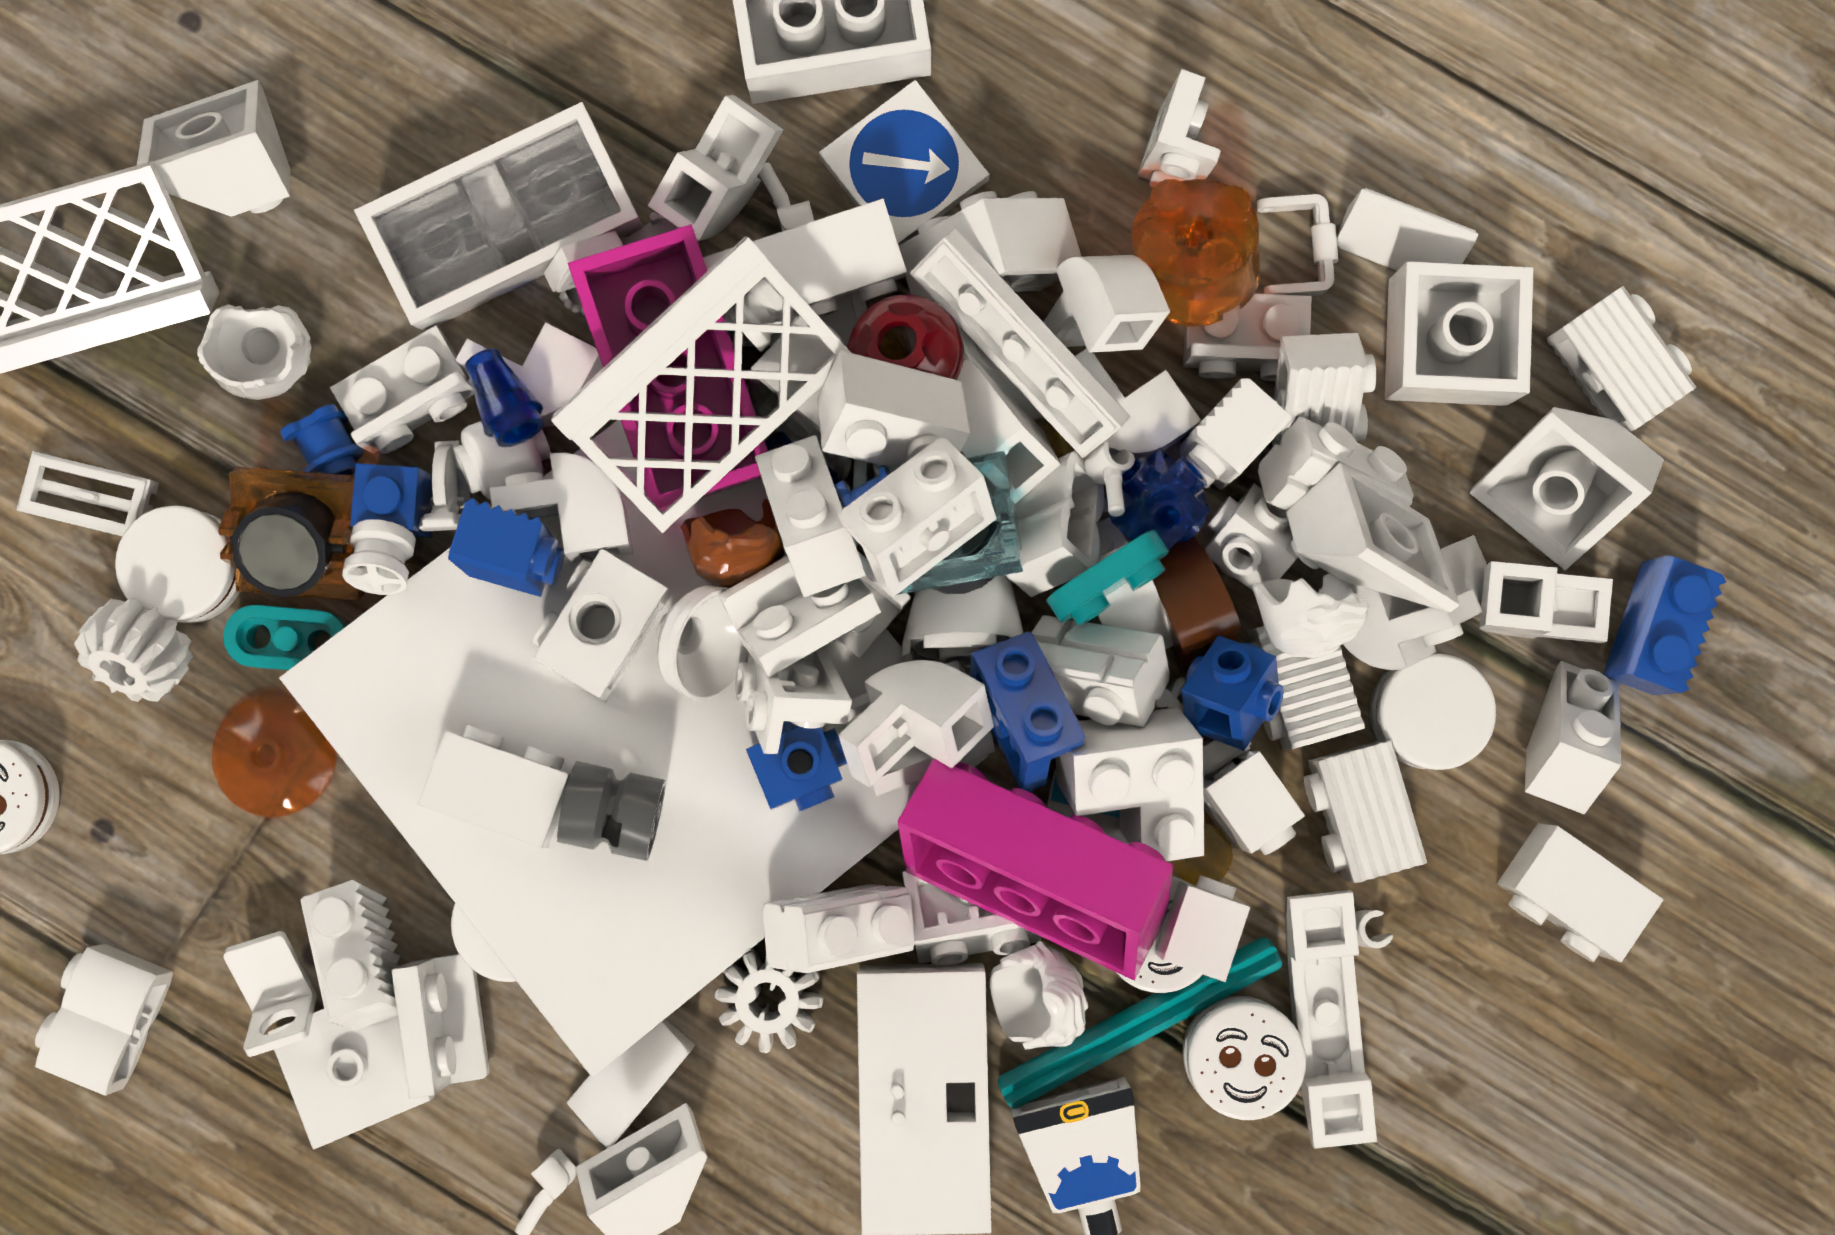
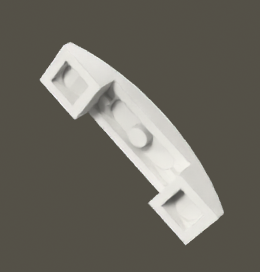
M1351 890L1287 897L1286 930L1293 1025L1301 1036L1306 1054V1069L1301 1089L1311 1145L1316 1149L1377 1142L1372 1084L1364 1068L1354 956L1359 955L1353 892Z

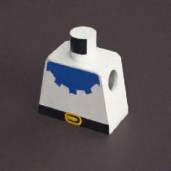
M1121 1077L1037 1098L1017 1109L1011 1108L1016 1130L1052 1212L1063 1213L1078 1209L1084 1235L1119 1234L1122 1231V1226L1115 1199L1140 1192L1134 1098L1126 1078Z

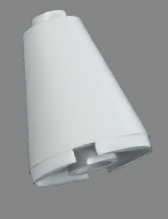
M1000 569L997 576L982 588L965 594L942 593L928 587L918 578L901 646V662L929 660L947 664L959 660L966 674L970 676L973 652L1024 633L1012 583L1005 577L1003 571Z

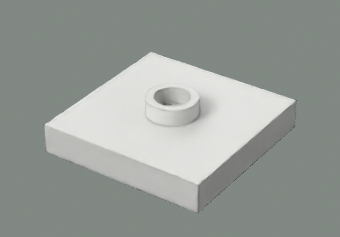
M321 1009L313 1013L309 1035L305 1040L274 1049L313 1150L435 1098L434 1095L409 1099L398 1015L360 1029L351 1030V1028L342 1027V1025H337V1023L332 1024V1021L327 1022L325 1009ZM292 1022L267 1033L268 1035L278 1033L291 1025Z

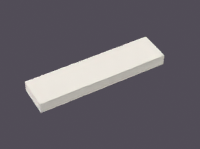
M956 228L948 233L910 272L914 279L953 318L957 325L1082 458L1118 431L1131 417Z

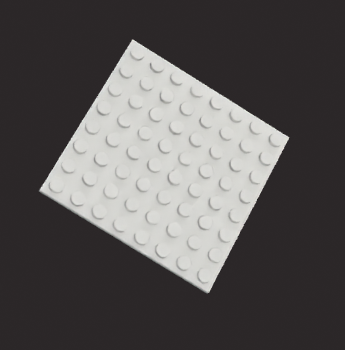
M617 420L593 438L609 457H633L621 420ZM581 448L574 453L591 460ZM619 466L637 485V467ZM552 470L543 476L544 480L553 478ZM762 478L700 498L663 533L617 487L627 509L634 554L615 557L667 587L671 597L606 703L533 659L539 647L532 643L538 628L551 611L560 615L573 594L566 590V587L580 562L572 563L566 555L556 584L554 586L545 584L541 597L469 577L455 566L453 562L448 560L449 548L409 578L406 589L400 593L384 597L279 677L592 1078L765 938L762 913L764 903L785 899L794 900L796 897L822 892L899 829L898 819L921 781L918 780L876 796L872 787H867L851 776L848 764L838 768L843 779L830 785L835 796L834 798L800 812L795 800L770 810L746 751L747 748L759 744V740L755 731L748 730L746 706L744 701L737 700L735 684L718 698L709 701H695L672 689L665 682L660 671L657 654L658 639H656L658 624L662 616L668 614L671 608L683 596L698 587L712 585L697 575L680 526L686 519L726 509H740L751 519L757 522L760 521L763 517L762 502L764 499H768ZM559 515L540 518L553 537L557 539V547L564 549ZM602 607L594 608L587 612L581 624L583 635L590 639H601L607 636L615 624L614 613ZM689 618L683 629L677 649L683 647L691 636V618ZM887 629L859 660L836 640L825 645L851 699L867 693L864 682L871 676L889 666L902 663L901 646ZM826 723L821 728L823 732L835 728L839 735L848 724ZM467 725L504 737L500 750L524 758L527 747L530 746L565 758L560 771L571 774L575 762L579 761L611 768L617 780H623L630 772L666 780L661 816L649 860L645 861L612 854L606 842L600 843L594 850L557 842L558 826L550 847L539 848L418 806V800L444 732L448 731L463 736ZM803 752L792 754L787 762L790 770L796 774H804L812 768L811 758ZM987 754L966 762V764L975 767L989 755Z

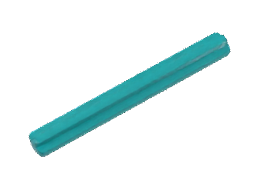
M1260 937L1236 950L1226 982L1202 975L1194 983L1180 990L1155 993L1085 1030L1082 1035L1075 1038L1072 1044L1066 1047L1055 1046L1000 1075L997 1080L998 1087L1006 1103L1012 1109H1017L1279 970L1283 965L1281 957L1270 939Z

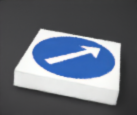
M916 80L819 152L820 160L857 207L884 199L898 245L919 234L917 229L919 225L928 220L943 216L988 182L990 175Z

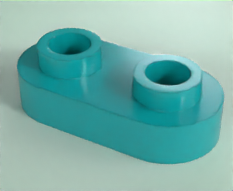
M1155 529L1150 530L1060 587L1046 599V602L1060 623L1073 617L1077 625L1081 626L1111 606L1106 598L1108 594L1126 583L1135 591L1163 573L1166 569L1160 560L1169 553V550Z
M249 605L238 609L230 616L224 627L223 642L230 657L241 665L290 670L316 650L315 641L319 634L326 631L332 638L349 624L342 617L325 611ZM266 626L270 631L271 639L266 647L260 649L255 643V634L259 628Z

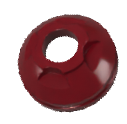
M912 294L888 297L869 307L859 317L852 329L848 342V350L853 354L954 380L958 379L964 362V344L961 332L953 318L935 302ZM897 326H905L915 331L916 345L909 356L900 360H891L882 355L881 341L888 330Z

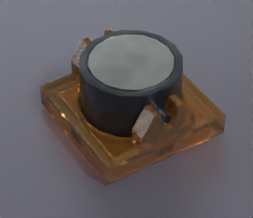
M236 467L229 473L231 506L225 510L218 531L219 535L228 536L227 544L220 552V559L227 564L236 565V591L272 594L279 597L303 596L356 601L363 597L365 592L354 588L342 576L345 559L354 554V548L350 544L353 527L350 526L354 476Z

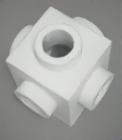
M1256 484L1251 486L1239 502L1229 496L1207 524V527L1215 532L1205 548V552L1211 561L1216 563L1224 574L1239 580L1252 591V586L1256 583L1280 579L1298 558L1291 545L1293 536L1286 511L1267 503L1263 489Z

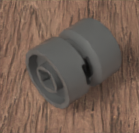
M576 761L569 776L558 823L557 842L592 850L600 843L606 842L612 854L648 861L659 825L666 780L631 772L623 780H617L611 768Z

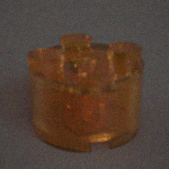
M1167 179L1153 187L1150 198L1142 205L1134 219L1131 240L1134 256L1139 257L1148 264L1159 283L1170 309V313L1165 320L1183 326H1207L1222 321L1223 314L1234 309L1239 304L1240 309L1243 308L1254 296L1260 281L1259 223L1248 192L1239 186H1229L1207 179L1185 181Z

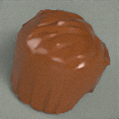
M764 499L762 502L763 517L758 522L751 519L740 509H726L686 519L682 523L680 528L698 576L714 586L731 588L783 557L784 546L769 499Z

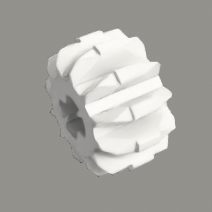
M111 598L103 607H99L80 629L79 637L74 642L76 649L80 653L77 661L81 666L93 672V681H101L110 687L111 693L117 691L125 693L130 700L136 702L142 698L158 702L165 693L171 691L175 684H179L189 669L188 664L192 660L193 655L189 650L191 640L186 634L176 630L178 623L176 620L164 618L159 614L156 606L152 609L145 608L138 600L133 598L128 599L126 602Z
M751 948L743 955V961L748 971L734 963L723 971L727 979L737 986H722L716 990L715 998L717 1000L735 1003L734 1007L727 1009L721 1014L719 1020L725 1026L741 1019L744 1025L735 1038V1041L740 1045H744L749 1040L752 1032L755 1031L760 1033L759 1051L768 1053L773 1044V1033L777 1032L782 1044L787 1049H790L797 1042L796 1033L791 1024L808 1033L812 1032L816 1025V1021L812 1016L802 1009L821 1008L824 997L818 993L803 992V989L815 984L819 980L820 975L816 971L803 973L798 976L791 969L770 968L767 956L766 963H762L758 952ZM761 983H771V991L777 985L785 993L778 1004V1011L769 1012V1004H766L765 1008L762 1009L755 1002V999L762 990Z

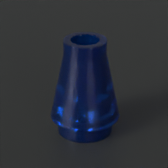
M486 349L471 356L466 361L464 367L472 383L485 435L494 438L500 447H512L524 443L538 434L544 426V421L540 416L543 406L506 364L499 350Z

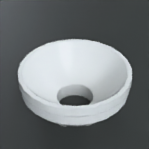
M706 585L694 589L683 596L671 608L668 614L662 616L657 627V654L660 671L665 682L672 689L695 701H709L727 692L735 684L739 663L748 662L749 652L742 644L720 601V595L729 589L727 587ZM689 618H691V636L683 647L677 649L683 629Z

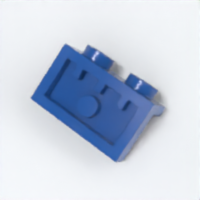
M1025 632L972 653L970 677L983 683L985 686L994 724L991 732L1019 789L1030 792L1045 786L1050 760L1082 747L1086 736L1036 638L1031 632Z

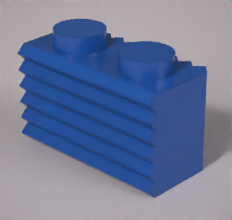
M473 497L464 504L450 547L448 560L453 562L455 566L469 577L541 597L545 584L553 586L556 584L563 566L565 553L564 549L557 547V539L553 537L538 516L530 519L526 513L518 516L513 509L505 512L500 505L492 508L487 501L479 504Z
M1669 555L1642 561L1603 675L1611 680L1651 695L1677 694L1689 690L1686 681L1694 678L1690 669L1698 666L1694 657L1702 654L1698 645L1706 642L1702 633L1710 630L1706 621L1714 618L1711 609L1718 606L1715 597L1722 594L1719 585L1726 583L1723 574Z

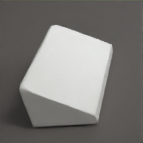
M1365 188L1360 190L1347 208L1337 234V247L1398 271L1406 262L1462 264L1475 244L1478 233H1476V230Z
M664 1019L593 1078L589 1075L568 1100L567 1104L598 1141L606 1148L614 1145L695 1047V1044Z

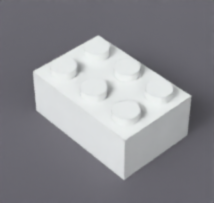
M733 0L745 80L752 104L931 76V45L923 0Z

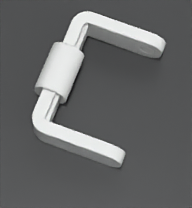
M1322 195L1271 197L1257 201V211L1261 213L1313 209L1314 226L1311 227L1314 265H1317L1319 280V282L1264 287V294L1318 296L1325 294L1333 285V264L1339 261L1336 225L1330 223L1328 202Z

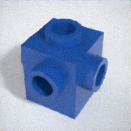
M1218 635L1204 657L1198 656L1192 662L1181 692L1185 716L1199 734L1245 751L1263 721L1269 722L1276 716L1283 700L1284 688L1278 681L1275 655L1265 652L1254 644H1242Z
M783 721L778 754H764L760 743L746 749L770 810L795 800L800 812L834 798L835 796L830 785L843 779L838 768L847 764L835 728L823 732L821 727L804 728L789 721ZM796 752L806 753L812 760V768L804 774H796L788 767L789 757Z

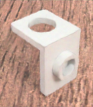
M278 931L226 948L224 960L253 1012L243 1047L247 1056L252 1057L305 1040L309 1035L317 994L287 935L282 931ZM286 1017H296L292 1024L284 1030L275 1034L264 1035L267 1028L276 1021Z

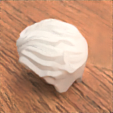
M225 305L217 308L211 314L204 337L198 347L197 356L205 370L223 389L238 397L260 400L283 394L302 375L306 374L307 368L311 363L310 352L312 347L306 328L297 313L289 307L277 305L273 308L261 307L250 310L243 309L242 306Z
M1331 573L1323 576V586L1319 592H1316L1303 578L1294 582L1288 579H1273L1256 583L1252 586L1271 643L1277 649L1292 657H1307L1312 660L1335 652L1342 644L1352 640L1358 634L1359 629L1363 627L1368 616L1369 604L1366 599L1354 594L1352 589L1348 587L1347 582L1342 581Z
M1039 940L1035 945L1018 950L1000 960L1001 964L992 969L990 974V991L996 1014L1003 1032L1013 1042H1025L1022 1043L1025 1050L1049 1046L1066 1047L1072 1044L1077 1036L1082 1035L1086 1025L1085 1011L1089 1007L1083 992V980L1080 973L1062 952L1047 946L1045 942Z

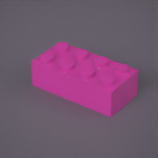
M692 224L567 263L602 367L604 368L707 272ZM723 316L716 322H724ZM707 329L695 340L694 367L733 369L734 348L727 330ZM687 349L668 366L687 367ZM658 375L647 385L646 412L685 413L686 376ZM694 376L693 414L732 415L733 378ZM741 378L740 416H756L744 378ZM639 393L620 411L639 412ZM621 420L633 458H637L638 421ZM646 421L645 458L684 459L685 422ZM693 423L691 460L719 461L730 451L731 424ZM739 425V441L757 425ZM763 440L701 498L761 479L755 456L768 452L765 441ZM644 467L645 493L661 511L666 510L683 494L684 469ZM691 469V486L708 470Z
M935 758L932 760L898 819L907 873L1135 981L1168 911L1173 865L1166 862L1157 850L1139 842H1131L1128 845L1108 836L1097 823L1086 817L1076 815L1066 817L1046 808L1040 798L1026 790L1014 788L1009 791L987 780L982 772L969 764L958 762L951 769Z

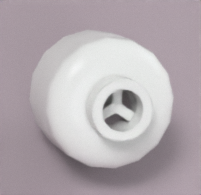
M503 413L465 427L461 432L460 439L462 445L453 447L456 460L470 492L473 494L481 491L490 500L489 488L506 486L505 478L508 476L527 472H538L544 476L541 461L549 459L551 453L539 423L527 426L524 419Z

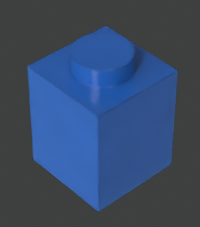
M356 463L350 526L353 527L358 522L364 520H385L405 527L413 533L414 537L433 538V531H422L419 529L421 517L424 514L431 513L432 510L430 499L433 498L432 475L418 467Z

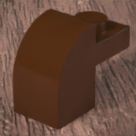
M1190 531L1164 542L1169 553L1160 561L1166 570L1152 580L1167 617L1174 645L1172 648L1182 677L1185 679L1194 659L1198 656L1204 657L1218 635L1240 643L1237 631L1242 630L1233 602L1217 569Z

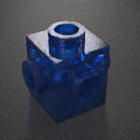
M1159 447L1147 459L1144 457L1136 459L1133 466L1122 474L1125 512L1121 516L1115 517L1110 514L1109 516L1111 523L1131 541L1155 529L1169 550L1178 541L1182 543L1191 539L1202 528L1206 515L1211 512L1203 490L1207 485V481L1188 459L1181 456L1175 462Z

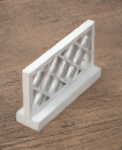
M154 161L0 204V222L11 220L36 232L26 258L0 246V261L20 270L11 294L0 291V306L4 307L0 318V373L210 314L220 294L211 272H204ZM144 182L155 206L148 223L111 207L119 188ZM107 192L103 203L90 197ZM72 202L97 214L87 241L50 224L59 205ZM46 209L42 220L30 215L31 213ZM159 217L166 232L155 228ZM105 219L142 235L131 261L95 245ZM45 236L81 253L71 278L34 262ZM149 240L174 250L184 271L164 277L138 265ZM89 257L125 273L118 290L104 294L79 282ZM29 274L65 290L57 308L44 311L19 299ZM133 277L144 282L129 287ZM73 294L85 299L69 304ZM13 312L24 316L10 321Z
M744 237L553 414L551 421L569 440L572 439L663 533L824 385L840 350L851 352L768 261L767 257L749 237ZM764 277L782 296L781 325L743 323L744 295ZM735 304V323L716 322ZM791 307L808 326L790 325ZM707 329L735 331L733 369L694 367L695 340ZM743 331L781 333L779 371L741 370ZM789 333L815 334L834 355L814 373L788 372ZM687 349V367L668 366ZM658 375L686 376L685 413L646 412L647 385ZM694 376L733 378L732 415L693 414ZM741 378L779 380L778 406L766 417L740 416ZM788 380L804 381L787 397ZM639 393V412L620 411ZM610 419L638 421L637 458L609 457L591 437ZM646 421L685 422L684 459L645 458ZM693 423L731 424L730 451L719 461L691 460ZM739 425H757L739 441ZM619 466L637 467V485ZM644 467L684 469L683 494L663 512L644 493ZM691 469L708 470L691 486Z

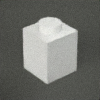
M1201 875L1196 887L1179 881L1155 954L1163 961L1226 982L1250 907L1233 900L1237 890L1233 886Z

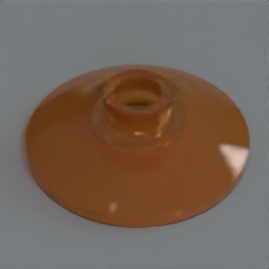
M286 694L260 695L238 705L221 723L212 747L213 771L223 793L239 808L254 815L264 817L291 815L313 804L324 793L331 782L337 761V751L293 696ZM264 744L271 745L276 753L275 761L269 767L263 766L258 759L259 749Z

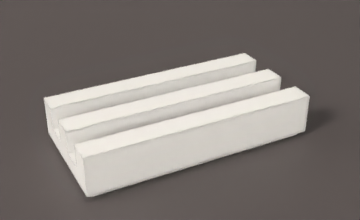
M32 451L16 510L123 536L136 519L152 510L153 506L148 504L151 493H157L159 482ZM45 468H50L134 489L132 500L42 479ZM41 491L127 512L128 515L125 524L36 503L37 495Z

